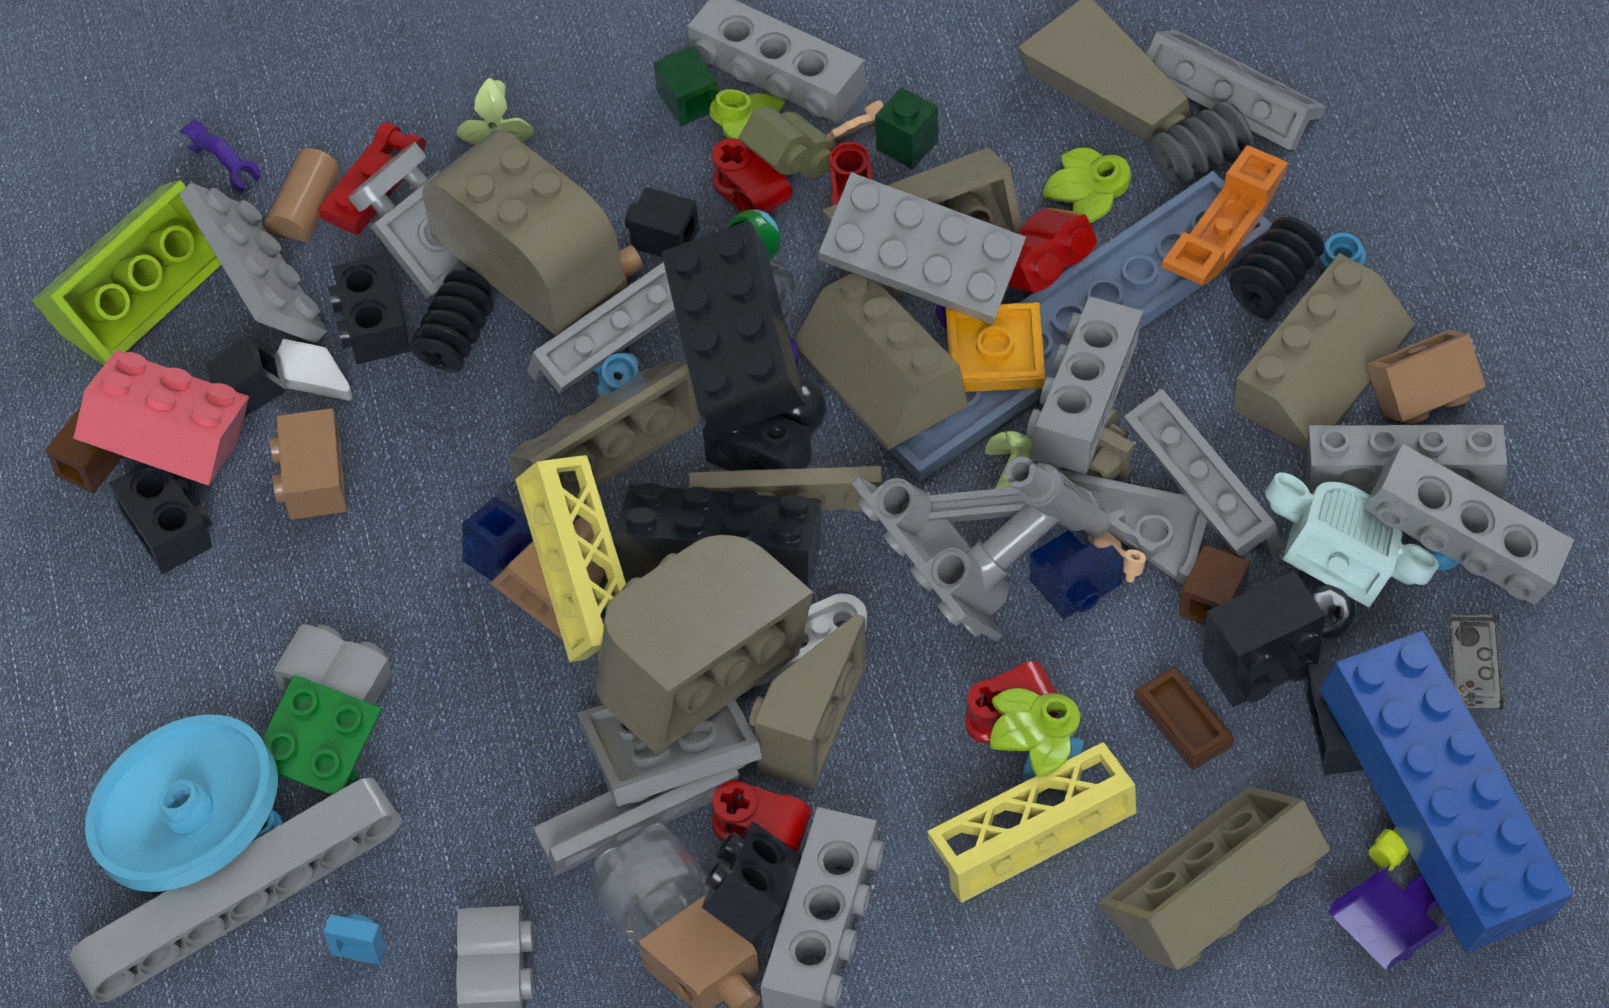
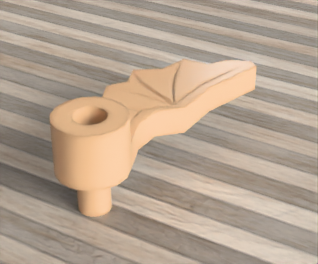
M879 100L868 105L864 109L865 115L845 122L826 136L835 142L856 132L860 128L874 124L875 115L884 106L882 101Z
M1106 531L1101 536H1088V540L1093 544L1092 551L1100 554L1101 559L1122 565L1127 582H1134L1135 576L1143 573L1146 556L1143 552L1139 550H1128L1126 552L1121 548V542L1111 535L1109 531Z

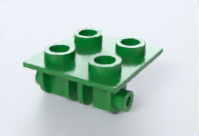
M294 674L262 740L274 757L278 775L333 795L360 780V773L354 771V768L383 709Z

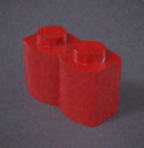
M1045 208L1033 214L1025 222L1020 233H1017L1025 236L1026 239L1008 287L1030 292L1042 291L1051 286L1060 277L1065 266H1072L1084 260L1097 243L1096 236L1086 214L1056 208Z

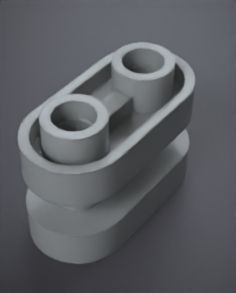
M413 142L348 196V199L359 212L372 205L380 215L371 224L373 225L440 172L437 170L427 177L423 174L418 165L427 156L417 143ZM404 178L412 189L393 204L385 193Z

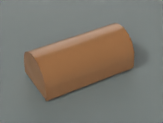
M305 148L299 151L264 222L267 233L309 242L320 219L318 207L335 188L341 175L338 163L330 155L314 148Z

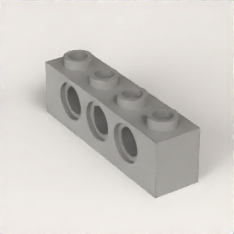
M709 0L687 26L689 47L693 46L706 65L711 64L732 74L742 82H750L767 90L778 99H786L797 104L814 116L824 117L838 124L866 89L864 59L736 0Z
M1089 296L1082 314L1073 313L1067 332V340L1071 341L1068 346L1060 345L1053 369L1054 372H1057L1056 377L1048 376L1042 389L1040 404L1044 405L1042 411L1034 409L1029 420L1026 437L1033 439L1031 459L1087 474L1138 345L1143 311Z
M1309 425L1305 452L1306 486L1311 494L1322 483L1340 482L1356 487L1370 495L1384 464L1403 443L1495 496L1501 497L1507 469L1503 425Z
M1403 443L1384 464L1364 507V510L1378 517L1383 524L1398 528L1419 540L1426 548L1446 555L1462 564L1470 573L1487 578L1506 589L1513 597L1526 600L1533 605L1555 586L1574 542V539Z
M817 807L761 984L763 1008L837 1007L844 982V977L838 975L843 960L851 961L856 947L858 932L852 930L856 915L865 916L869 905L871 886L866 885L870 870L878 872L883 858L885 843L878 840L877 820ZM835 867L850 869L849 872L842 875H834L828 872ZM822 911H831L837 914L828 920H820L814 917ZM807 956H818L823 959L820 963L811 966L800 962Z

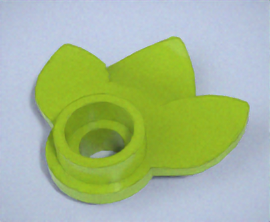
M728 89L716 95V99L710 105L709 114L716 123L722 126V132L727 138L739 139L740 133L754 110L770 107L780 112L785 105V100L767 94L754 93L747 95L739 90Z
M1076 148L1061 155V161L1065 169L1057 171L1049 178L1045 184L1043 196L1045 199L1073 203V212L1086 214L1089 223H1093L1110 212L1114 198L1125 193L1129 187L1132 172L1128 162L1121 156L1112 154L1102 156L1091 148ZM1113 172L1110 176L1103 177L1105 174Z
M1022 688L1003 691L992 699V704L1003 716L994 724L990 738V748L1006 751H1029L1031 767L1037 777L1049 775L1065 764L1071 753L1069 737L1077 731L1081 719L1079 708L1072 699L1058 693L1040 696ZM1048 712L1059 713L1063 716V718H1053L1048 714Z

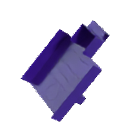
M1390 865L1335 900L1329 910V913L1356 939L1357 944L1365 948L1385 970H1388L1402 959L1407 961L1413 957L1417 949L1443 933L1448 924L1447 922L1439 927L1426 914L1439 904L1425 879H1423V875L1420 874L1409 881L1403 892L1386 875Z

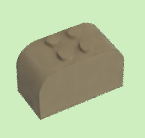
M493 131L423 187L422 194L432 238L555 336L567 329L624 282L617 236L611 222L601 207L584 189L506 131Z
M715 535L698 540L680 553H671L666 556L657 568L642 578L635 577L631 579L609 603L605 615L595 675L597 695L602 704L651 750L658 754L799 655L813 591L768 552L750 540L731 535Z

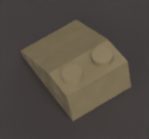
M854 614L772 681L765 698L758 697L750 714L749 725L755 728L754 735L759 742L762 759L757 760L758 772L811 789L815 788L866 669L864 616Z

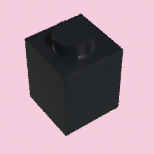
M645 187L637 203L633 202L629 206L625 218V227L629 229L631 245L638 251L662 257V251L693 241L699 230L696 201Z
M248 336L207 362L212 384H226L236 392L249 396L245 416L287 391L279 354L252 336Z

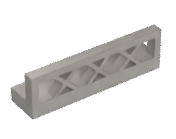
M1178 30L1156 32L1146 54L1186 97L1211 110L1216 104L1222 102L1235 105L1246 118L1250 130L1288 150L1297 148L1308 121L1321 119L1327 107Z
M664 262L533 351L527 372L535 382L545 376L557 392L561 394L601 366L607 357L620 353L676 314Z
M1163 389L1124 416L1129 428L1232 552L1242 557L1262 543L1272 555L1283 547L1274 520Z
M729 769L680 787L651 795L644 801L627 803L618 807L609 791L533 827V833L553 874L557 876L712 802L716 789L725 782L738 781L739 773L737 769Z

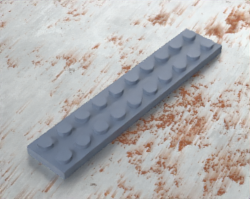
M1210 172L1088 255L1084 260L1063 272L1048 288L1034 292L1019 302H1039L1046 378L1048 376L1056 377L1057 372H1054L1053 369L1058 349L1061 344L1069 345L1071 340H1067V332L1073 313L1082 314L1089 296L1143 311L1141 328H1143L1202 287L1198 283L1161 268L1163 259L1182 233H1191L1225 186V181L1215 172ZM1263 215L1237 254L1219 274L1248 255L1254 245L1260 242L1262 235L1269 231L1272 223ZM1043 388L965 392L968 402L966 408L888 451L921 482L1041 398Z

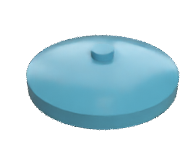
M222 715L187 717L150 732L117 758L103 775L91 797L86 814L85 834L92 856L114 881L139 891L160 892L174 890L194 884L216 873L247 848L262 829L272 810L278 787V772L270 749L248 724Z

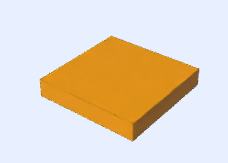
M1039 302L1001 304L993 325L946 307L948 354L960 366L965 392L1043 388L1046 377Z

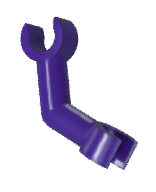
M194 119L179 130L180 133L187 135L193 142L188 146L191 151L199 153L204 149L216 156L230 173L229 182L235 191L243 193L246 187L238 178V172L240 171L248 172L255 181L260 179L261 172L255 163L242 161L223 138L209 133L199 121Z

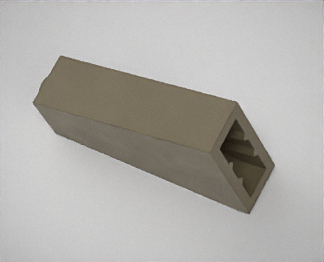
M1079 0L1018 47L1024 69L1030 75L1150 143L1155 134L1166 133L1171 126L1182 125L1186 119L1191 118L1188 98L1094 0Z

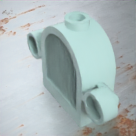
M1277 473L1265 490V495L1270 501L1271 509L1293 522L1283 560L1325 584L1343 590L1349 597L1367 607L1371 606L1390 577L1406 585L1414 583L1426 585L1439 567V563L1432 553L1416 544L1403 545L1401 543V530L1383 524L1378 517L1364 510L1370 495L1356 487L1340 482H1325L1320 484L1314 493L1311 494L1306 485L1298 478L1287 473Z

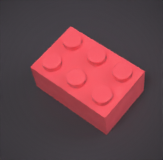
M116 350L84 390L74 439L209 486L238 443L249 396L236 392L226 384H212L192 377L183 369L167 368L152 363L137 353Z

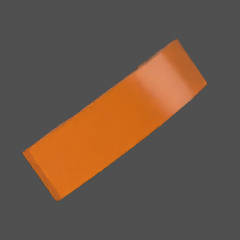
M1247 145L1226 173L1223 189L1191 233H1182L1163 259L1161 268L1202 286L1213 280L1233 259L1257 225L1287 170L1288 162Z

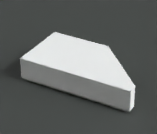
M288 339L282 340L277 353L280 357L287 388L347 401L351 400L352 392L350 385L326 347Z

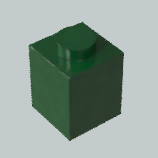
M693 46L680 52L669 54L653 63L657 92L680 127L709 115L710 105L718 94L717 81Z
M901 87L875 115L876 150L913 170L939 141L938 106Z

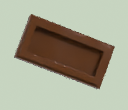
M1176 666L1135 689L1134 699L1192 771L1233 747L1234 737Z

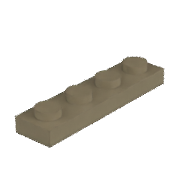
M881 466L689 472V488L704 487L710 491L731 493L753 491L758 495L780 497L795 494L804 496L807 499L821 500V510L848 509L861 512L863 510L857 503L861 495L852 485V482L860 476L876 487L882 485Z

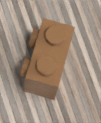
M1449 329L1366 364L1382 416L1400 421L1403 425L1415 424L1427 419L1430 416V410L1442 405L1444 407H1454L1466 403L1471 399L1470 393L1486 387L1470 334Z
M334 409L277 416L278 435L270 436L274 464L280 463L281 474L273 475L276 502H285L290 520L347 512L341 437Z

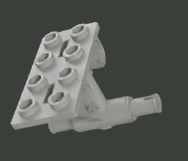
M1024 456L1014 458L1007 465L1005 478L1008 482H1012L1010 484L1012 487L929 495L904 479H889L881 486L876 487L858 476L852 482V485L861 495L857 500L858 505L873 521L877 522L880 520L888 530L883 535L887 543L899 555L904 556L907 554L914 566L910 571L915 579L928 591L934 589L942 601L937 606L943 615L955 626L962 623L974 636L978 637L982 633L995 641H998L1004 634L991 616L1007 599L1009 593L1008 582L1005 578L1009 574L1007 568L1056 523L1069 530H1083L1087 535L1093 537L1104 534L1111 523L1110 514L1104 512L1105 508L1098 506L1094 494L1070 481L1053 466L1044 463L1035 464L1031 459ZM1012 517L985 543L978 541L973 547L970 546L954 525L955 522Z

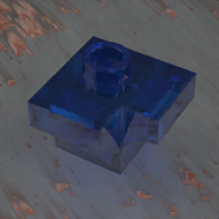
M497 497L492 498L462 523V561L491 581L533 542L527 518Z
M1068 530L1030 553L1029 580L1062 619L1065 620L1078 611L1086 612L1098 603L1102 596L1123 584L1124 557L1113 545L1105 548H1097L1094 544L1086 546Z

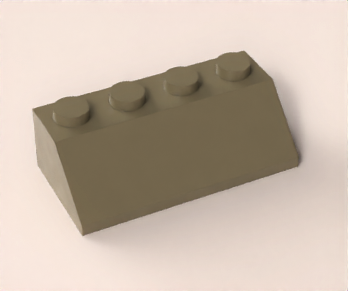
M989 147L887 185L1014 233H1020L1022 229L1010 167ZM838 204L822 210L827 231ZM840 268L843 276L852 273L850 271ZM880 283L893 298L906 293Z
M1339 253L1237 377L1234 411L1306 451L1309 425H1338L1372 383L1366 364L1396 352L1413 332L1415 323L1380 274Z
M850 273L823 288L794 339L798 346L799 355L887 450L968 406L959 364L879 282Z
M664 360L651 369H644L630 382L613 392H607L598 397L592 405L573 416L561 419L554 428L541 436L523 442L514 452L508 455L514 483L516 484L515 479L537 461L587 455L596 486L598 487L699 425L700 415L687 363ZM575 471L559 472L558 475L562 488L574 497H577L581 489Z
M1248 786L1097 903L1103 913L1150 961L1178 970L1195 963L1201 957L1202 950L1216 939L1233 933L1240 926V921L1253 910L1274 901L1278 896V891L1291 880L1312 871L1316 866V861L1330 851V848L1304 799Z

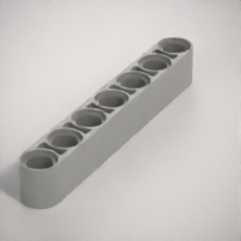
M360 779L255 839L233 861L211 876L189 886L165 891L84 938L71 950L69 961L93 1000L96 1002L111 1001L384 842L399 829L402 818L375 779Z

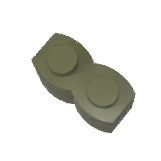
M770 107L754 110L738 137L745 146L779 173L790 175L798 172L808 179L818 178L829 172L830 153L833 148L838 146L796 112L780 114Z

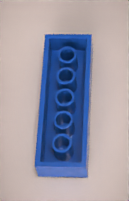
M1419 631L1337 661L1319 690L1446 919L1449 921L1465 953L1553 919L1572 897L1573 893L1424 632Z

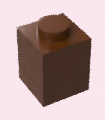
M77 409L45 451L57 477L94 494L123 456L74 439L80 409Z
M1204 544L1182 588L1180 616L1206 626L1208 610L1245 593L1248 584L1250 561L1242 559L1230 550H1218Z

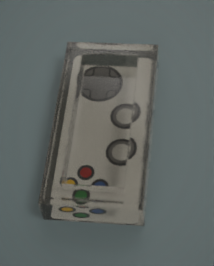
M1449 614L1447 632L1450 674L1454 687L1467 709H1503L1505 690L1499 615Z

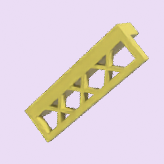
M587 455L537 461L518 476L515 481L569 662L587 660L600 650L604 627L600 614L605 606L608 607L611 600L621 592L626 582ZM575 471L581 489L577 497H574L562 488L558 475L559 472ZM577 514L592 526L594 537L590 543L575 532L573 520ZM591 560L605 569L608 582L604 589L589 579L586 568Z
M1102 742L1067 760L1065 764L1053 773L1043 777L1035 776L927 831L928 840L948 867L951 889L960 903H963L1136 814L1135 783L1105 743ZM1100 762L1111 776L1099 784L1079 781L1082 771ZM1048 788L1067 791L1065 800L1054 807L1036 803L1038 794ZM1005 810L1023 814L1020 824L1010 829L991 826L994 816ZM960 833L979 836L975 847L957 856L946 841Z

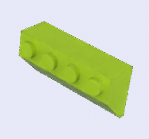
M181 180L159 186L32 299L33 303L61 336L102 365H105L116 350L126 352L221 266L220 261L180 197V194L186 188Z

